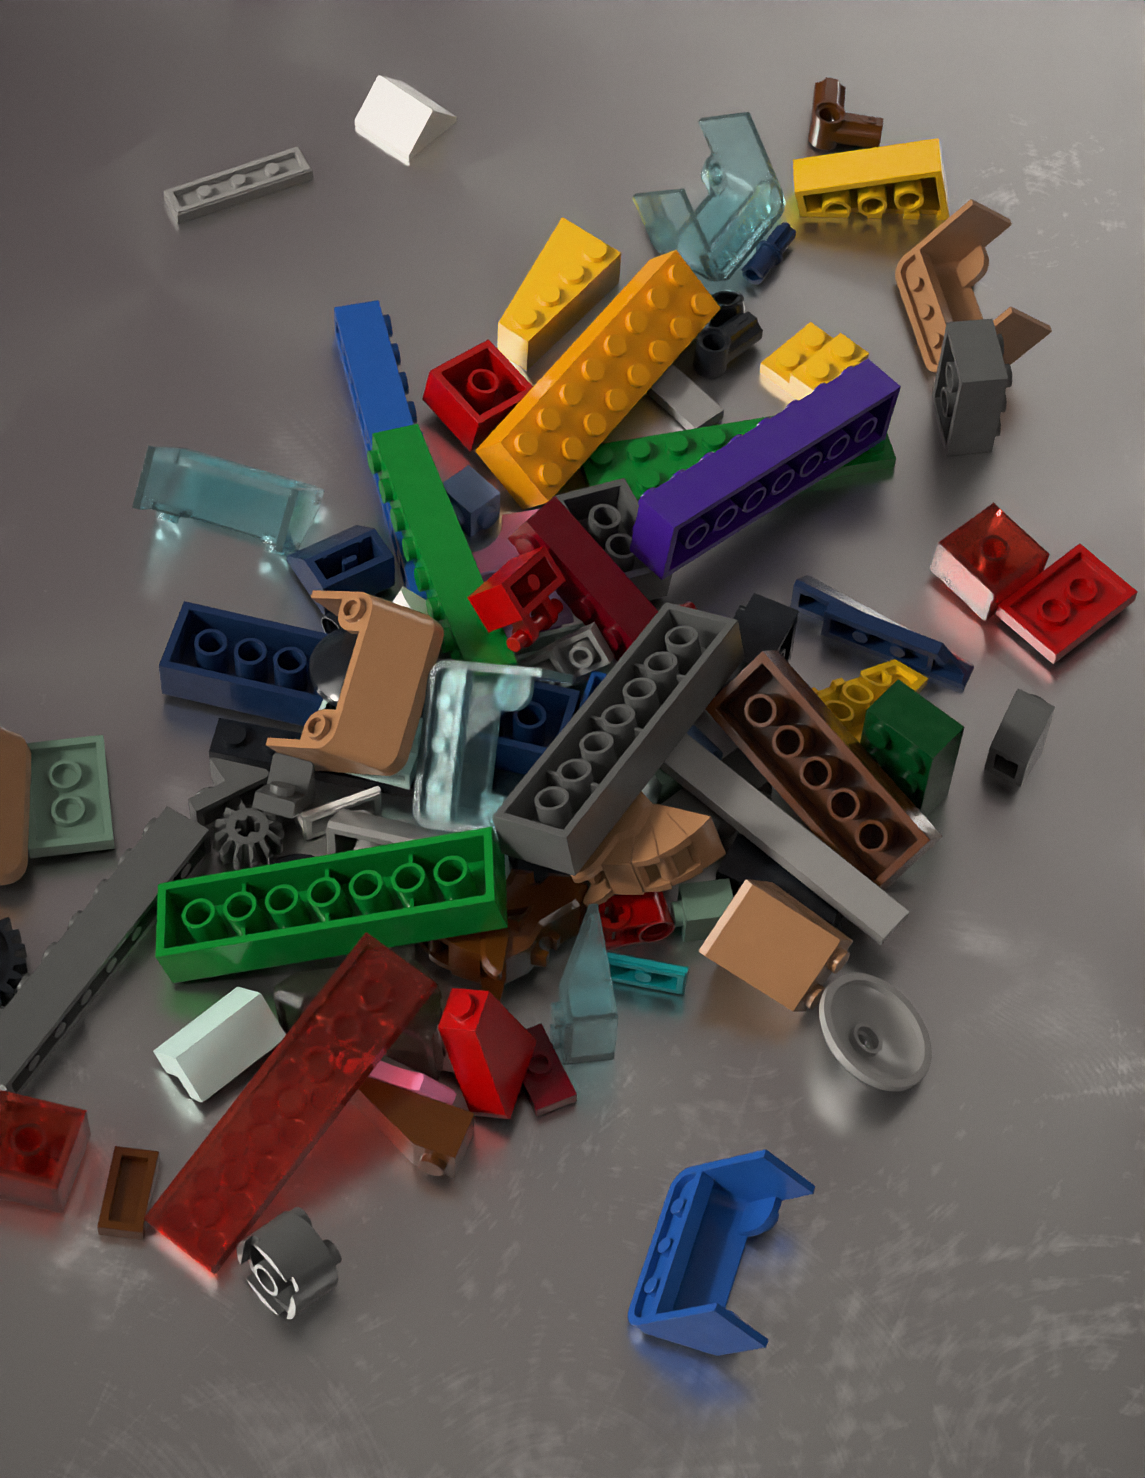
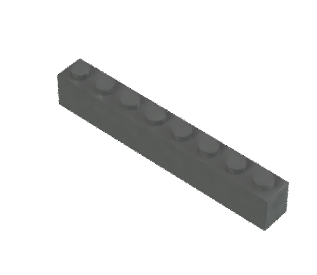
M168 806L158 818H152L145 826L142 838L133 849L128 848L122 854L117 869L108 880L103 879L97 885L90 903L83 911L78 910L72 916L67 931L58 942H52L43 954L42 962L36 970L22 978L17 986L16 995L6 1007H0L1 1102L8 1106L14 1103L157 921L158 884L191 878L211 853L208 828Z

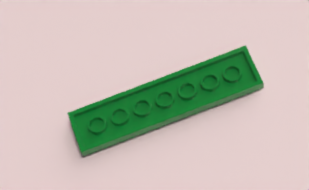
M765 417L600 444L580 467L586 488L625 478L635 498L639 501L646 490L651 487H659L670 480L677 471L681 469L686 470L698 463L708 452H716L726 446L734 436L738 434L744 435L755 428ZM888 434L885 440L823 479L895 468L896 456Z

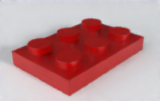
M1079 543L1000 603L996 615L1051 663L1055 664L1133 603L1138 591Z

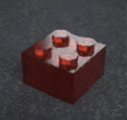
M992 503L938 542L929 570L979 617L986 621L996 614L1000 603L1044 571L1050 554L995 503Z
M0 1090V1199L63 1213L91 1136L86 1110Z

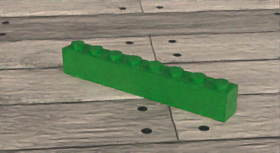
M414 424L372 433V450L367 451L369 468L372 474L378 473L379 491L382 501L384 503L389 502L391 505V522L395 532L401 531L403 535L402 547L407 562L413 561L415 565L414 577L419 592H426L428 597L426 599L428 615L438 621L443 627L444 637L441 648L444 653L450 652L452 657L451 670L455 683L463 685L468 699L516 688L517 660L513 651L507 647V636L503 627L488 633L467 598L484 581L419 425Z

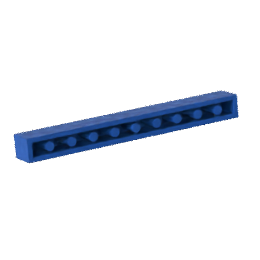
M379 300L334 307L335 335L367 451L372 450V433L417 424L415 404L413 401L407 402L405 396L409 394L406 373L399 372L397 367L401 365L398 344L391 343L389 337L393 336L391 319L389 314H382ZM378 473L373 474L403 586L426 600L428 598L426 592H419L415 582V565L413 561L407 562L402 547L403 535L401 531L395 532L390 516L391 505L389 502L384 503L382 501L379 491Z

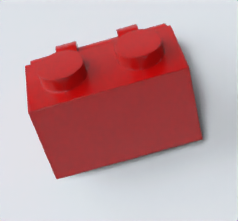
M544 545L510 559L467 598L488 633L507 625H512V635L507 639L506 644L511 651L518 652L523 647H530L538 639L539 632L542 629L547 630L557 622L558 614L562 612L563 605L560 600L556 598L550 600L548 596L566 580Z

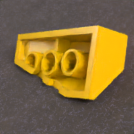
M893 659L861 670L857 678L845 681L841 677L832 680L828 688L819 691L815 687L811 689L860 743L866 710L899 679L919 694L927 685L929 678Z

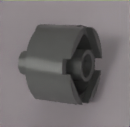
M300 1207L282 1212L237 1245V1257L240 1265L247 1261L253 1274L246 1278L259 1299L278 1316L287 1311V1319H292L334 1289L338 1284L336 1265L342 1261L341 1255L337 1247L330 1240L325 1239L323 1241L312 1228L309 1216Z

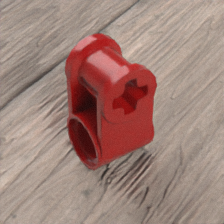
M663 891L644 892V895H614L606 902L594 906L589 936L592 943L598 948L615 950L620 947L643 942L650 943L662 940L673 933L675 925ZM608 907L607 914H604L605 908ZM613 932H615L614 939H612Z

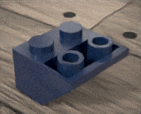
M355 525L286 556L287 562L310 596L313 590L364 592L374 595L395 585V557L375 528ZM314 601L323 615H326L330 612L325 607Z

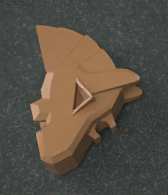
M641 791L576 876L571 875L575 883L589 880L591 886L583 898V903L586 908H591L606 902L614 894L644 895V892H661L673 889L672 886L703 872L702 869L716 862L726 852L711 816L653 804Z

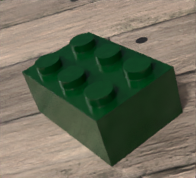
M898 679L866 710L860 744L920 812L927 817L948 796L964 726Z

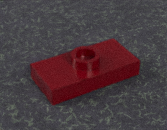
M542 1023L527 1028V1031L537 1042L522 1083V1088L536 1117L577 1102V1093Z

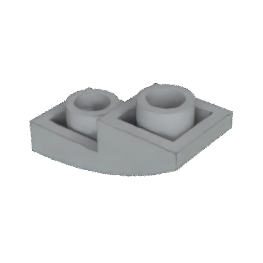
M593 622L540 649L522 660L518 667L526 679L566 688L571 686L577 677L610 664L615 656L597 625Z

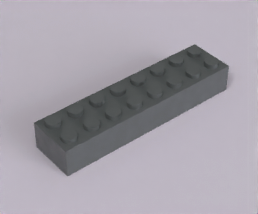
M666 602L493 814L492 817L502 854L576 876L744 660L745 656L738 620Z

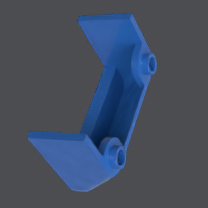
M767 1149L691 1166L682 1170L669 1187L628 1310L630 1324L645 1334L715 1356L766 1348L769 1339L742 1321L734 1312L725 1309L747 1238L767 1232L775 1226L783 1200L814 1194L816 1186Z

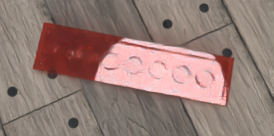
M366 932L143 1219L215 1275L438 987L436 983Z

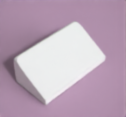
M376 786L299 813L294 817V820L303 839L309 840L326 834L329 819L341 808L352 811L365 810L374 816L382 813L380 787Z

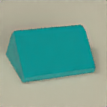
M603 951L600 978L682 995L685 994L690 967Z

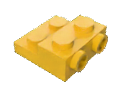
M810 322L761 362L760 373L795 399L801 400L812 393L819 384H827L837 378L847 367H855L868 359L869 353L841 332L832 338Z

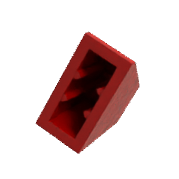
M452 988L438 1029L468 1110L475 1113V1116L510 1119L537 1040L490 991Z

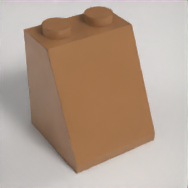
M746 879L698 951L791 1011L803 1012L808 1008H815L820 1002L821 996L826 989L823 985L832 972L834 974L838 973L848 961L850 953L847 949L853 940L773 882Z

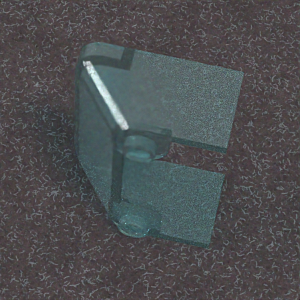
M750 112L703 117L698 121L711 154L705 160L701 170V179L709 194L695 211L684 188L636 193L632 197L656 251L663 255L677 250L694 273L711 282L727 281L733 276L757 244L781 217L785 207L784 193Z
M148 445L132 508L157 511L156 518L172 523H178L180 517L193 518L256 537L261 542L267 544L266 551L286 557L290 552L299 551L321 506L325 489L185 447Z
M442 660L436 663L431 668L427 679L412 812L416 822L424 828L453 832L492 826L497 836L492 816L508 797L491 794L501 711L516 712L524 709L532 699L535 680L572 684L573 675L542 668L456 660Z

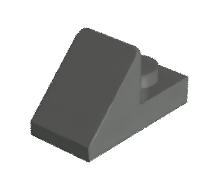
M275 753L267 784L255 791L252 808L291 819L312 805L315 800L314 764L307 760Z
M211 757L209 759L211 778L215 786L205 787L188 799L190 819L209 829L214 826L216 819H224L223 813L226 807L238 811L239 805L243 801L247 808H252L255 791L267 784L268 771L255 766Z

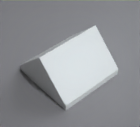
M378 75L355 119L357 127L408 161L457 122L455 115L405 82Z

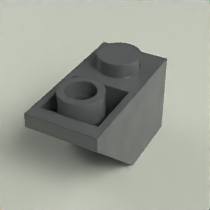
M1017 689L990 745L984 769L1021 787L1043 752L1055 706L1047 703L1037 695Z

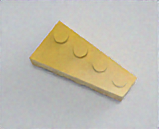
M939 138L793 159L794 191L800 217L848 218L850 213H862L870 219H882L883 213L904 214V219L919 220L920 214L936 215L937 220H947L950 217L948 191Z
M562 217L498 322L497 349L508 360L528 371L619 283L621 252Z

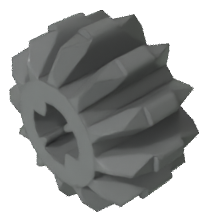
M241 801L238 811L226 807L223 813L224 819H216L214 824L215 834L212 838L213 847L216 849V852H219L223 865L233 863L235 870H241L244 866H250V868L258 867L260 863L269 865L274 861V856L281 855L283 851L284 827L281 822H278L276 814L255 808H247V805Z

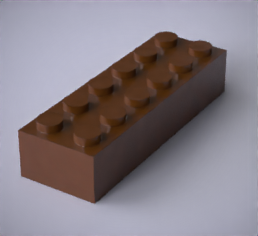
M778 650L762 651L705 708L816 837L882 890L885 891L943 837Z

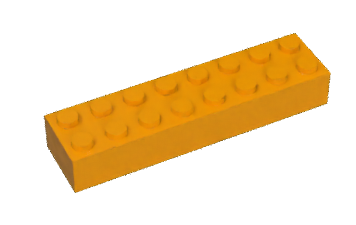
M673 250L650 259L475 450L522 510L545 504L557 494L721 309L679 252Z

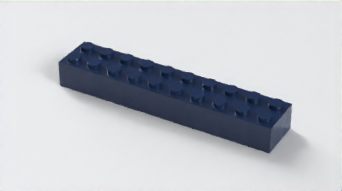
M184 601L159 663L162 694L304 726L308 718L319 710L323 698L312 685L309 664L315 646L328 634ZM437 659L433 683L426 696L420 717L425 719V751L423 754L526 775L578 711L580 691L516 677V688L468 699L463 685H457L454 681L451 662Z

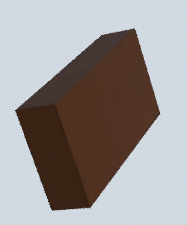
M120 1146L114 1147L97 1226L99 1235L144 1240L160 1163L159 1151Z

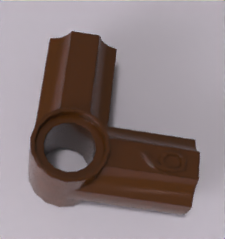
M826 77L823 81L816 82L813 93L812 119L808 134L809 142L821 150L835 149L839 144L865 148L879 147L883 129V118L846 113L844 109L846 87L842 86L839 80Z

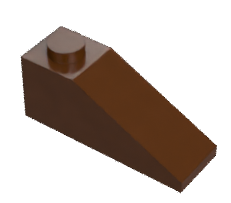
M349 1071L347 1076V1098L413 1164L418 1165L424 1172L430 1175L442 1176L444 1174L455 1178L474 1135L475 1113Z

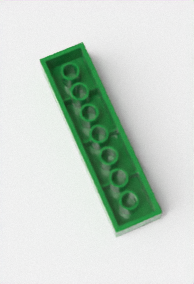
M491 826L159 883L156 959L172 983L508 928L505 855L501 852L498 838Z

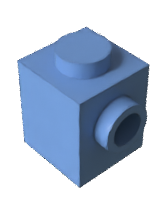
M467 465L443 482L460 526L468 536L472 537L480 530L490 528L500 517V492L470 465Z

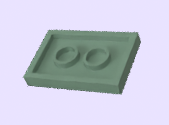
M96 735L27 743L32 753L28 838L30 858L115 849L104 736Z

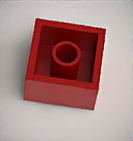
M488 339L430 370L422 400L471 452L481 445L533 386Z

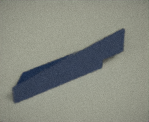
M811 576L801 577L793 585L790 607L799 610L802 614L823 621L821 635L887 661L896 659L918 673L959 689H965L975 666L951 653L944 643L905 628Z

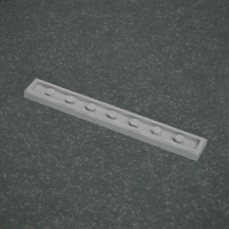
M687 733L660 766V769L880 946L908 918L909 910Z

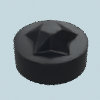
M726 290L711 295L721 307L712 319L728 321L739 312H745L744 296L739 292Z

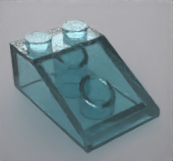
M598 903L589 904L559 984L558 1002L551 1003L553 1024L549 1026L550 1039L553 1050L560 1049L562 1065L612 1060L615 1056L618 1012Z

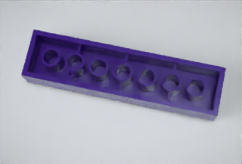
M869 359L864 360L855 367H847L837 378L827 384H819L812 393L801 400H793L783 411L775 416L765 417L755 428L744 435L738 434L726 446L716 452H708L695 465L686 470L681 469L677 471L664 484L657 488L651 487L646 490L638 501L639 508L636 522L632 529L633 535L629 550L661 580L665 579L885 440L901 386Z

